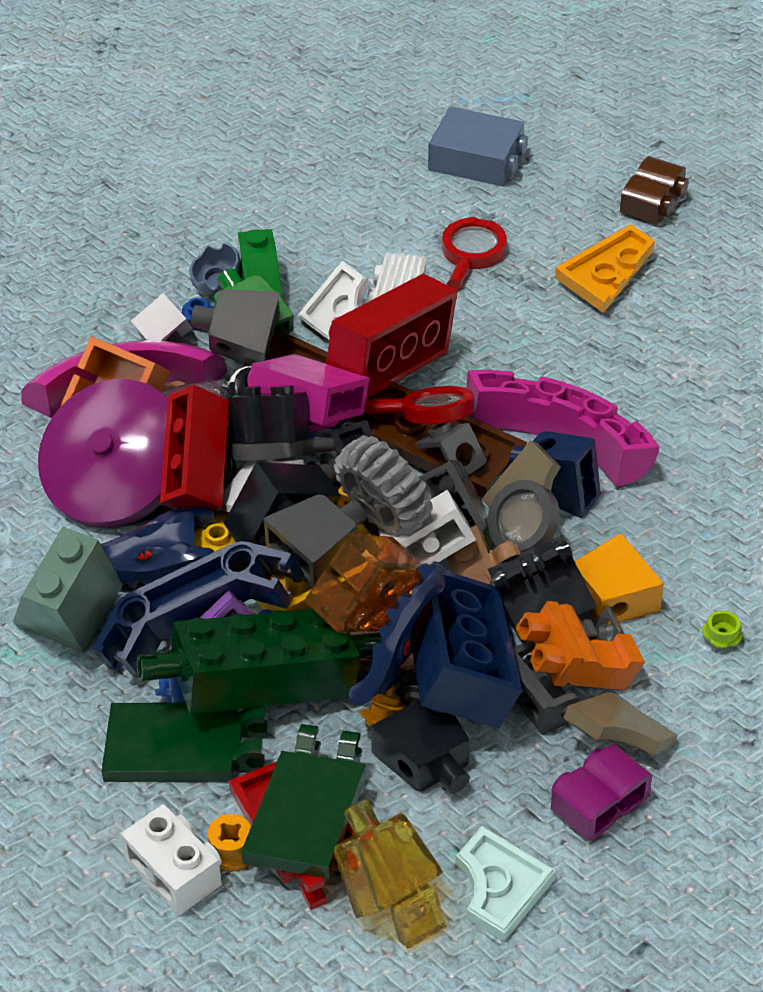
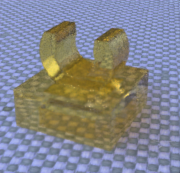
M428 883L417 889L410 888L407 890L408 894L397 900L390 899L387 901L398 941L407 949L446 928L437 891Z

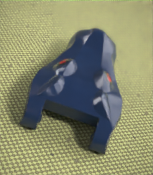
M205 507L177 508L161 514L136 530L100 544L122 584H128L132 588H137L138 582H143L147 585L215 552L210 548L195 547V528L206 529L209 525L214 524L215 512Z
M433 561L432 564L423 563L417 570L423 575V583L413 587L412 594L403 593L402 596H399L397 600L400 605L394 604L392 608L386 611L391 621H387L385 626L379 628V634L382 638H380V643L373 644L371 669L368 675L359 679L349 690V699L353 704L364 705L377 694H384L391 689L397 681L401 665L404 664L414 651L415 638L413 629L426 603L439 595L445 588L446 580L440 563Z

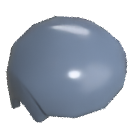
M224 242L221 248L206 246L202 254L196 257L189 267L192 285L199 291L214 296L218 291L222 290L217 281L218 276L228 269H235L241 278L242 265L238 250L228 242Z

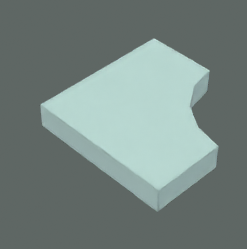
M483 826L479 828L456 855V865L468 875L474 888V897L467 908L466 919L505 942L556 877V870Z

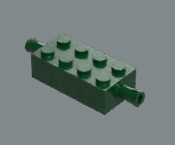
M319 606L305 610H277L272 613L235 614L229 617L208 619L193 618L191 620L173 622L170 653L138 654L137 673L140 682L176 678L190 714L349 697L350 688L357 682L359 660L373 658V644L380 643V638L382 637L379 632L351 635L347 631L336 607Z

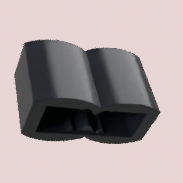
M294 385L270 387L271 393H261V386L238 388V395L226 397L229 400L228 423L230 443H290L310 439L306 392H294Z

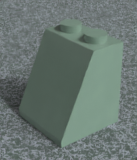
M62 527L21 596L13 620L14 624L84 653L123 585L100 542L87 535Z

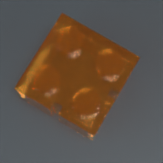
M349 534L329 564L353 586L351 591L330 571H324L304 601L337 633L379 632L380 627L385 626L387 621H391L386 611L392 608L394 604L400 605L397 598L402 596L403 593L412 594V588L419 585L418 578L422 573L417 569L422 563L393 536Z

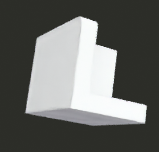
M164 293L131 320L135 328L147 341H164L175 331L183 337L192 329L187 319Z

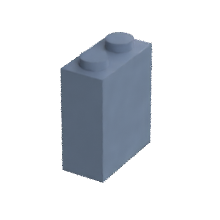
M450 106L428 143V170L504 186L509 175L515 174L519 156H524L527 149L528 136L524 135V122Z

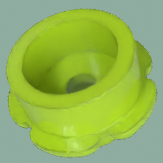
M719 610L713 612L708 617L707 624L702 626L703 637L709 639L710 644L717 648L735 646L740 643L743 634L740 632L742 630L740 620L730 611Z

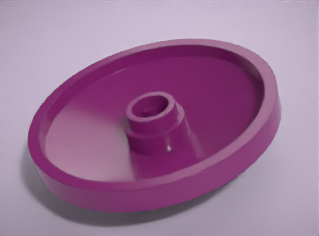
M112 379L98 382L84 388L68 399L57 410L47 425L38 453L40 481L51 502L72 520L97 528L127 525L155 510L160 505L168 399L151 385L131 379Z

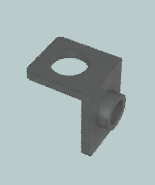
M449 422L440 423L428 431L429 435L415 443L418 449L440 447L447 462L450 460L457 461V447L462 443L467 444L472 450L471 462L464 466L468 475L487 462L469 423L450 425Z

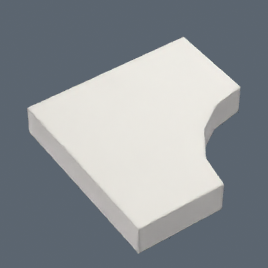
M341 261L297 316L329 341V328L332 320L361 306L363 296L370 282L345 262Z

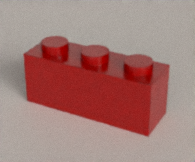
M194 384L168 395L160 504L173 509L205 507L214 511L222 508L228 427V399Z

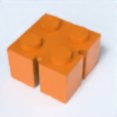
M90 336L77 366L98 376L95 383L112 379H131L151 385L161 393L171 372L152 361ZM74 374L61 405L79 391L95 383Z

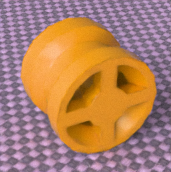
M222 815L216 818L208 828V841L216 849L222 860L221 870L238 871L248 865L243 864L241 851L251 825L241 815ZM228 838H236L238 841L235 842L233 839Z

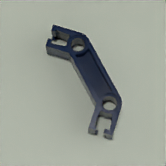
M239 541L232 543L122 597L111 612L92 650L108 669L119 672L122 666H124L132 676L138 678V654H155L160 643L172 637L173 622L200 618L228 590L235 595L236 599L242 602L253 599L288 609L293 598L292 592L287 591L279 579L274 577L271 580L269 579L272 575L289 577L293 582L300 584L305 574L291 553L251 542Z

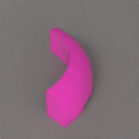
M155 340L111 344L170 370L171 372L166 383L181 381L187 386L194 384L209 391L227 373L225 359L219 354L204 348L183 343ZM83 352L77 353L50 366L29 381L21 390L22 405L52 418L62 406V400L74 374L95 383L98 376L77 367Z
M468 370L466 388L473 392L475 405L474 411L469 416L497 429L516 430L535 435L543 431L593 438L595 439L598 466L608 475L616 487L631 484L638 480L654 465L660 447L652 435L638 421L630 423L617 413V406L606 399L580 387L543 376L536 382L514 378L515 374L512 371Z

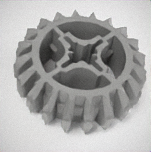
M363 435L340 451L341 454L335 458L336 464L334 465L337 481L342 485V491L348 495L350 502L355 500L361 504L369 523H374L380 531H386L389 535L394 533L397 537L402 534L409 536L426 523L433 510V505L430 501L432 499L431 495L425 490L426 484L418 477V471L412 469L408 464V460H404L399 455L398 450H392L387 442H380L376 437Z

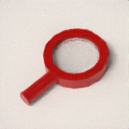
M476 217L459 219L448 225L443 231L442 252L445 258L456 266L447 285L459 290L469 269L488 268L502 260L506 254L507 235L500 225L494 221H487Z
M460 386L430 387L410 393L404 398L366 400L365 413L366 415L403 413L406 420L417 424L447 423L469 416L475 408L474 396L470 389Z

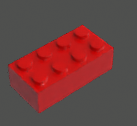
M423 273L332 320L329 328L330 339L325 364L369 377L366 398L368 399L448 353L458 290Z

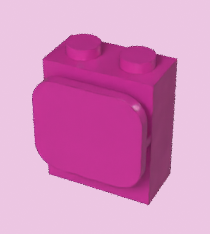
M293 354L252 363L247 384L248 386H261V393H271L270 387L280 385H294V392H306L309 431L315 432L336 426L341 420L363 415L370 378Z

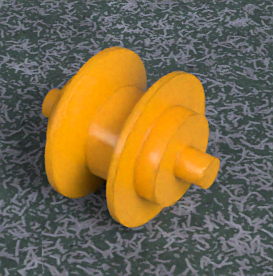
M394 686L384 694H377L370 700L372 702L370 708L360 710V715L366 719L365 722L371 726L406 707L400 701V696L394 693L396 689Z

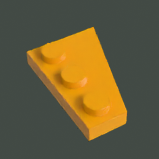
M629 224L555 267V279L604 313L654 252L655 240L632 224Z

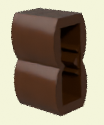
M647 156L639 166L636 174L629 179L621 193L620 213L659 224L664 217L671 215L675 201L678 197L683 198L687 191L689 179L685 178L686 167Z

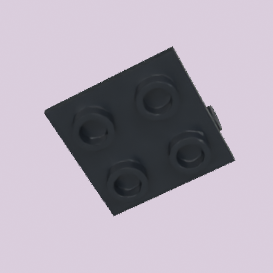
M562 534L488 569L497 590L500 591L501 599L515 628L526 612L539 613L547 601L558 602L559 605H572L578 616L597 608L572 557L573 554L570 547L564 541Z

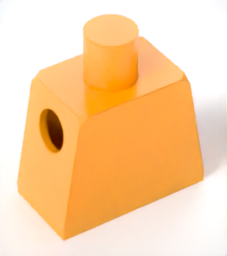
M622 533L614 536L575 561L597 608L588 611L595 621L598 620L604 609L608 606L612 607L619 622L661 610L664 583Z

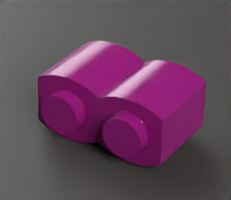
M615 744L609 745L602 750L596 749L585 759L583 767L571 773L565 772L555 780L551 789V810L587 841L593 840L607 831L619 817L625 816L636 809L650 795L652 774Z

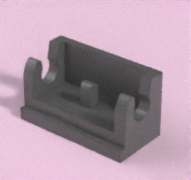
M527 641L513 647L522 692L516 702L541 735H544L568 724L563 718L569 705L578 702L580 699L575 693L566 694L561 686H554L549 673L535 672L530 661L531 655L523 658L526 654L531 653L536 646L534 641Z

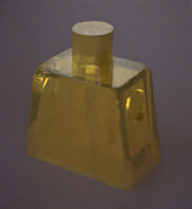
M368 798L343 810L354 835L335 845L334 854L356 919L383 911L443 874L441 867L406 815L398 813L378 820Z

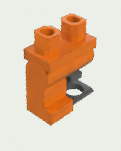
M547 601L539 613L526 612L516 627L521 640L534 641L536 645L531 652L530 660L535 672L549 673L554 686L565 687L569 682L575 686L626 690L645 664L632 635L624 633L611 606L604 609L593 625L592 620L585 619L581 622L572 605H559L558 602ZM611 620L613 624V636L611 640L608 641L606 637V626L608 622Z

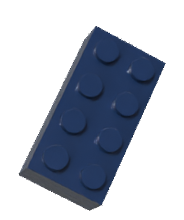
M443 570L446 580L444 590L426 603L413 629L415 643L412 654L421 706L427 707L436 713H447L467 719L474 724H484L500 729L522 692L500 591L497 590L496 586ZM421 572L412 588L423 583L424 578Z

